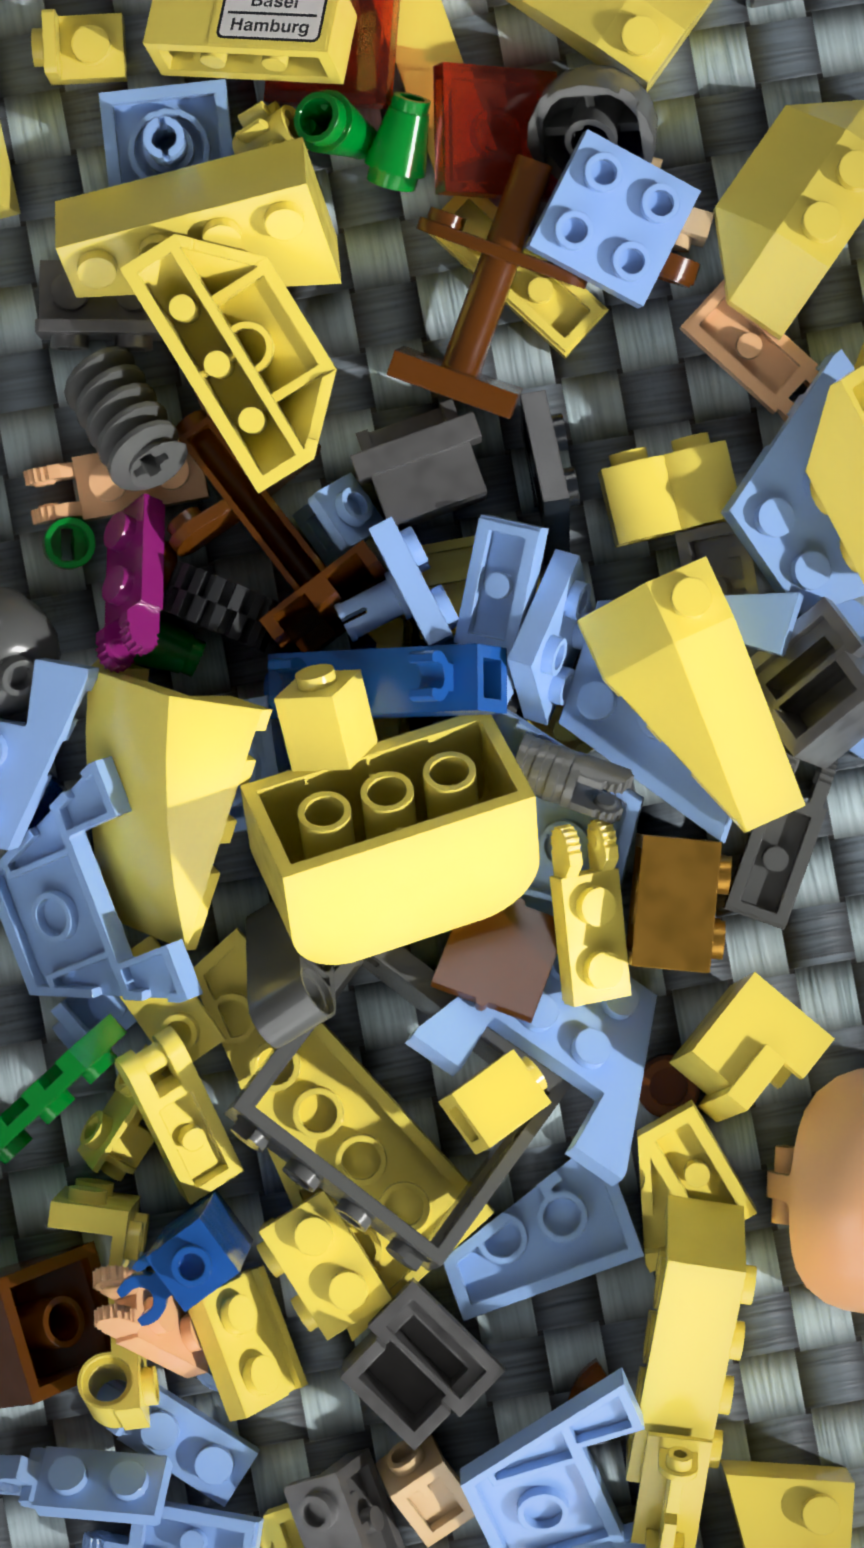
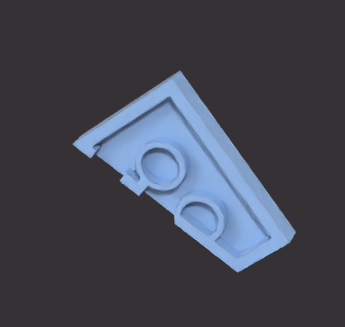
M570 1159L515 1204L455 1249L443 1265L462 1319L467 1321L644 1257V1253L619 1184L617 1183L612 1187L585 1167Z

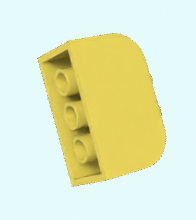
M492 715L458 716L379 741L350 770L292 771L291 769L240 786L251 853L295 949L301 956L314 963L341 965L356 962L491 917L509 907L525 893L532 884L539 868L536 797Z

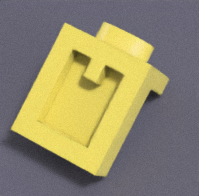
M41 9L42 28H32L31 30L32 57L34 67H44L45 75L51 85L127 82L125 24L122 13L58 16L55 9Z

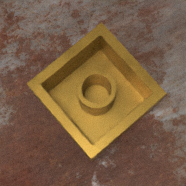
M636 833L626 940L628 963L631 966L710 973L711 959L722 960L725 946L726 921L715 918L717 894L728 895L732 870V856L721 854L722 842Z

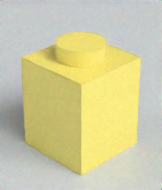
M330 664L312 665L298 671L295 674V679L274 698L292 771L350 770L378 742L361 669L334 670L333 665Z
M514 1049L497 1058L438 1101L475 1155L494 1146L552 1102L544 1092L547 1088V1082L539 1068L526 1056L520 1059Z

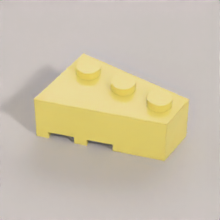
M720 1459L743 1548H851L855 1482L846 1467Z

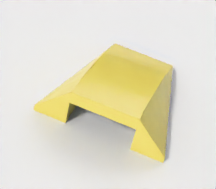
M98 658L92 665L99 668L98 678L92 691H87V765L96 760L112 756L132 811L92 828L95 858L100 865L101 874L122 924L169 944L182 939L186 950H196L220 876V872L213 866L220 844L231 842L237 820L229 815L238 785L250 782L256 760L248 755L255 731H266L272 709L233 696H189L148 682L150 670L148 668L131 664L124 672L116 673L113 671L111 673L109 669H104V665L100 664Z

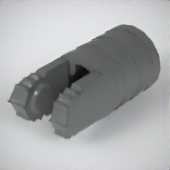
M529 733L524 734L515 759L535 797L611 824L620 821L624 809L621 806V799H618L616 795H612L610 792L623 794L625 790L631 788L634 779L631 769L580 751L572 750L563 745L552 743L549 740L535 737Z

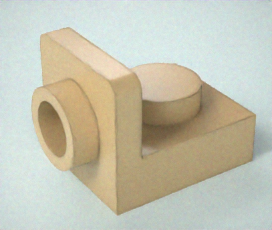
M432 1434L415 1451L403 1440L397 1443L387 1455L377 1461L376 1467L389 1497L427 1547H430L475 1517L461 1488L460 1478L443 1457Z

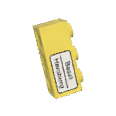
M152 0L143 45L163 76L344 84L357 14L350 0Z

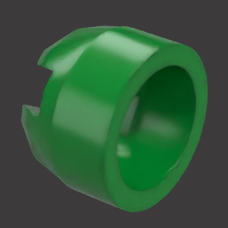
M62 518L50 525L43 536L42 548L44 555L57 568L64 570L79 568L86 564L94 553L95 536L93 531L80 519ZM61 529H71L70 546L72 560H62Z

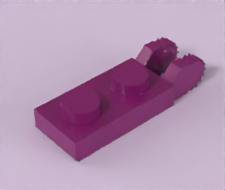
M143 493L122 511L115 513L109 520L104 532V544L107 547L106 578L102 586V598L105 601L104 628L96 633V645H98V648L95 651L98 653L96 657L99 658L100 664H103L104 669H109L111 673L113 671L116 673L124 672L135 662L133 659L136 657V654L140 656L148 654L158 645L157 640H159L157 634L160 632V611L163 609L165 504H163L162 500Z

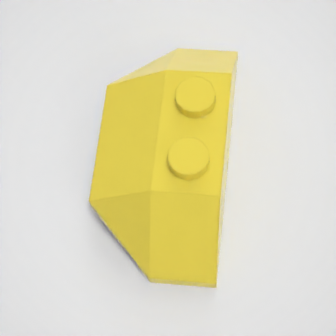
M864 100L785 105L713 209L720 259L725 279L724 288L727 305L778 340L782 338L864 219Z
M173 234L119 268L258 494L315 459L337 369L268 257Z
M864 365L830 385L806 467V473L811 481L810 492L814 503L822 513L829 516L840 537V551L844 561L852 571L859 574L864 584Z

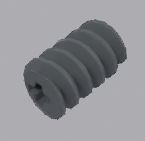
M121 346L103 348L87 356L73 369L66 380L64 390L67 404L75 411L78 423L86 430L88 440L97 449L99 459L107 467L111 480L121 489L140 491L162 485L176 475L185 463L188 454L187 446L185 443L178 442V429L173 423L168 421L166 409L157 402L154 389L146 384L145 374L142 369L135 365L132 352Z

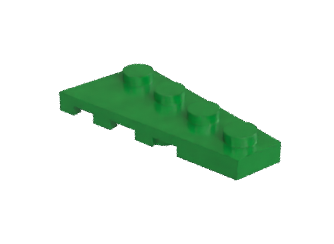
M111 1014L106 1016L70 1047L51 1068L40 1076L20 1095V1098L0 1115V1161L4 1165L33 1140L25 1129L36 1118L40 1117L48 1125L76 1099L68 1091V1088L83 1076L91 1085L115 1062L118 1056L111 1048L127 1031Z

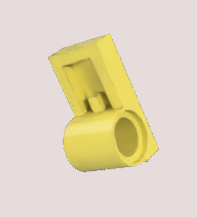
M108 1297L109 1304H114V1300ZM110 1336L111 1352H104L91 1357L80 1369L77 1379L78 1391L92 1417L99 1424L108 1428H124V1430L150 1428L149 1406L159 1405L160 1398L156 1367L147 1366L146 1358L116 1344V1339ZM112 1380L127 1382L124 1392L118 1398L112 1401H100L97 1399V1394L105 1383Z

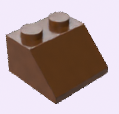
M94 1241L0 1268V1408L33 1405L77 1386L78 1374L84 1363L97 1354L111 1352L110 1336L94 1327V1310H97V1307H102V1305H109L108 1297L101 1294L100 1291L93 1289V1271L101 1268Z

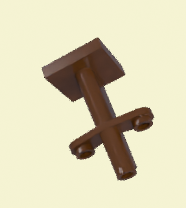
M520 154L516 155L487 239L464 232L463 229L467 219L430 206L427 218L420 216L416 229L481 252L443 359L402 346L394 351L386 375L507 419L512 417L523 388L482 374V369L518 267L526 268L583 289L586 288L588 283L550 261L524 253L547 189L553 166Z
M197 410L189 414L176 426L179 435L178 440L186 444L190 456L224 499L203 512L198 507H191L176 516L167 527V531L171 535L170 546L180 557L190 555L241 521L295 591L260 618L259 621L285 653L321 651L347 631L344 624L367 613L364 611L342 622L334 604L342 603L386 580L384 567L363 540L328 567H325L273 500L272 496L311 462L258 494L219 429L204 410ZM318 443V447H317V451H316L315 458L318 456V454H319L320 451H321V445H320L319 443Z

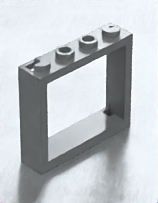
M404 947L356 962L335 965L336 999L361 966L429 1018L457 998L455 995L430 987L435 971ZM486 1027L473 1052L489 1064L513 1049L520 1059L524 1056L528 1057L543 1074L547 1082V1088L544 1092L552 1103L496 1143L427 1239L256 1108V1105L313 1029L279 1049L274 1047L224 1113V1115L235 1122L231 1128L232 1133L255 1151L262 1153L266 1147L287 1162L282 1170L290 1179L310 1192H314L317 1187L321 1188L338 1201L334 1210L342 1219L362 1232H366L369 1226L390 1241L386 1247L387 1252L398 1262L413 1271H417L420 1266L430 1271L443 1265L571 1087V1084L489 1027Z

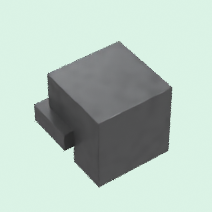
M452 399L441 402L440 407L381 429L368 432V429L355 433L361 452L350 455L360 486L373 482L385 519L392 517L399 531L486 500L487 489L471 447L482 443V435L474 412L458 416Z
M823 597L796 620L784 657L759 650L750 660L781 741L794 758L826 769L864 738V642L834 602Z
M412 1278L393 1297V1300L388 1302L368 1323V1328L371 1332L343 1360L340 1378L415 1451L451 1414V1409L461 1417L505 1372V1367L420 1283Z

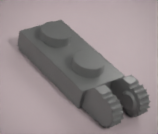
M785 746L784 750L795 774L800 759L794 758ZM838 760L826 769L816 766L808 801L805 802L806 806L749 832L729 888V893L722 908L785 930L827 813V809L823 807L834 779Z

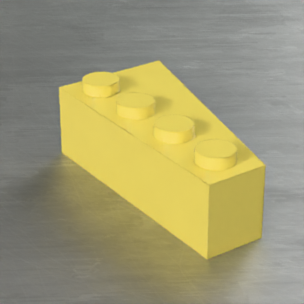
M303 137L55 201V249L76 298L135 295L119 268L173 234L268 257L286 287L342 284L337 235Z
M668 1195L664 1215L666 1220V1248L659 1247L655 1270L656 1281L653 1308L657 1309V1311L649 1310L643 1349V1363L647 1364V1366H639L635 1391L636 1400L643 1413L645 1430L628 1434L626 1445V1481L640 1483L648 1431L713 1439L709 1468L718 1469L723 1445V1430H717L715 1427L718 1414L729 1415L731 1410L734 1376H728L726 1372L729 1359L738 1361L741 1359L745 1338V1322L738 1321L737 1318L740 1304H752L757 1275L756 1266L746 1265L744 1206Z

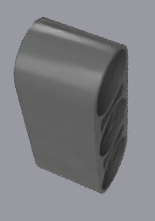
M271 901L246 917L247 997L249 1014L254 1026L267 1043L279 1049L333 1017L336 1013L334 965L314 963L297 952L274 901Z

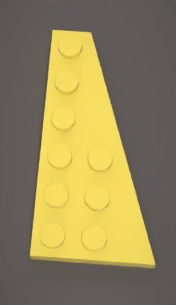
M236 928L193 968L203 991V994L199 995L202 1003L227 1038L221 1043L242 1090L274 1047L267 1043L259 1034L249 1014L246 936L239 928ZM324 1022L313 1029L256 1105V1108L427 1239L469 1182ZM267 1148L293 1207L322 1190L317 1187L314 1192H310L295 1183L282 1170L287 1162ZM332 1198V1200L334 1201V1203L337 1205V1204H338V1201H336L334 1198ZM488 1202L456 1247L494 1213V1209ZM348 1223L393 1297L412 1278L419 1282L430 1272L422 1266L417 1271H413L398 1262L386 1250L390 1241L370 1226L366 1232H362ZM385 1305L347 1328L352 1342L368 1328V1323Z

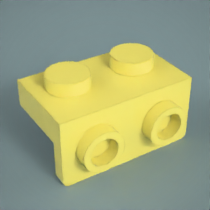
M76 1178L75 1185L65 1186L51 1200L47 1227L112 1236L109 1257L110 1266L123 1265L127 1267L131 1260L138 1261L140 1252L145 1250L149 1226V1214L139 1212L141 1196L113 1192L114 1183L111 1181L94 1178Z
M320 1190L276 1219L271 1218L263 1223L259 1233L264 1241L256 1245L270 1272L276 1278L285 1273L298 1295L290 1300L305 1327L310 1332L319 1327L328 1341L393 1300V1295L348 1223L335 1212L336 1204L330 1195Z

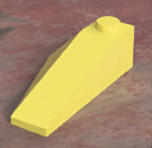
M713 0L506 1L593 63L614 66L632 75L648 93Z
M706 556L652 579L577 620L579 629L603 681L618 697L621 696L644 720L648 730L660 743L663 741L691 771V776L744 833L806 806L736 620Z

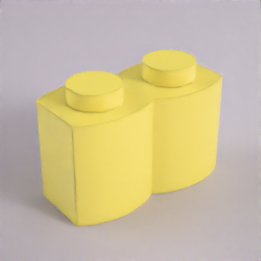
M708 432L671 441L673 452L648 458L646 447L630 449L610 455L611 467L601 469L598 477L615 548L669 536L678 531L726 522L721 511L737 489L726 440L710 443Z

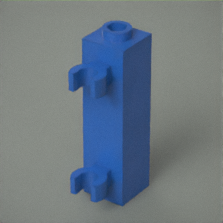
M471 643L268 654V673L264 680V696L268 695V708L272 709L270 719L279 720L274 698L295 679V674L298 671L317 664L333 665L334 670L361 669L372 719L507 714V648Z
M215 1189L164 1227L150 1251L142 1254L133 1265L132 1269L137 1272L124 1279L117 1293L122 1298L135 1288H145L152 1294L153 1306L145 1310L137 1319L141 1326L152 1324L161 1317L171 1295L183 1311L186 1312L240 1272L253 1243V1238L217 1189ZM150 1265L154 1270V1272L152 1273L143 1271L146 1267Z

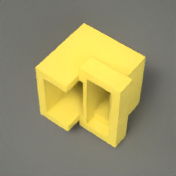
M754 972L728 987L669 1063L707 1094L697 1107L717 1123L748 1111L769 1083L779 1089L792 1073L800 1080L804 1079L835 1038Z

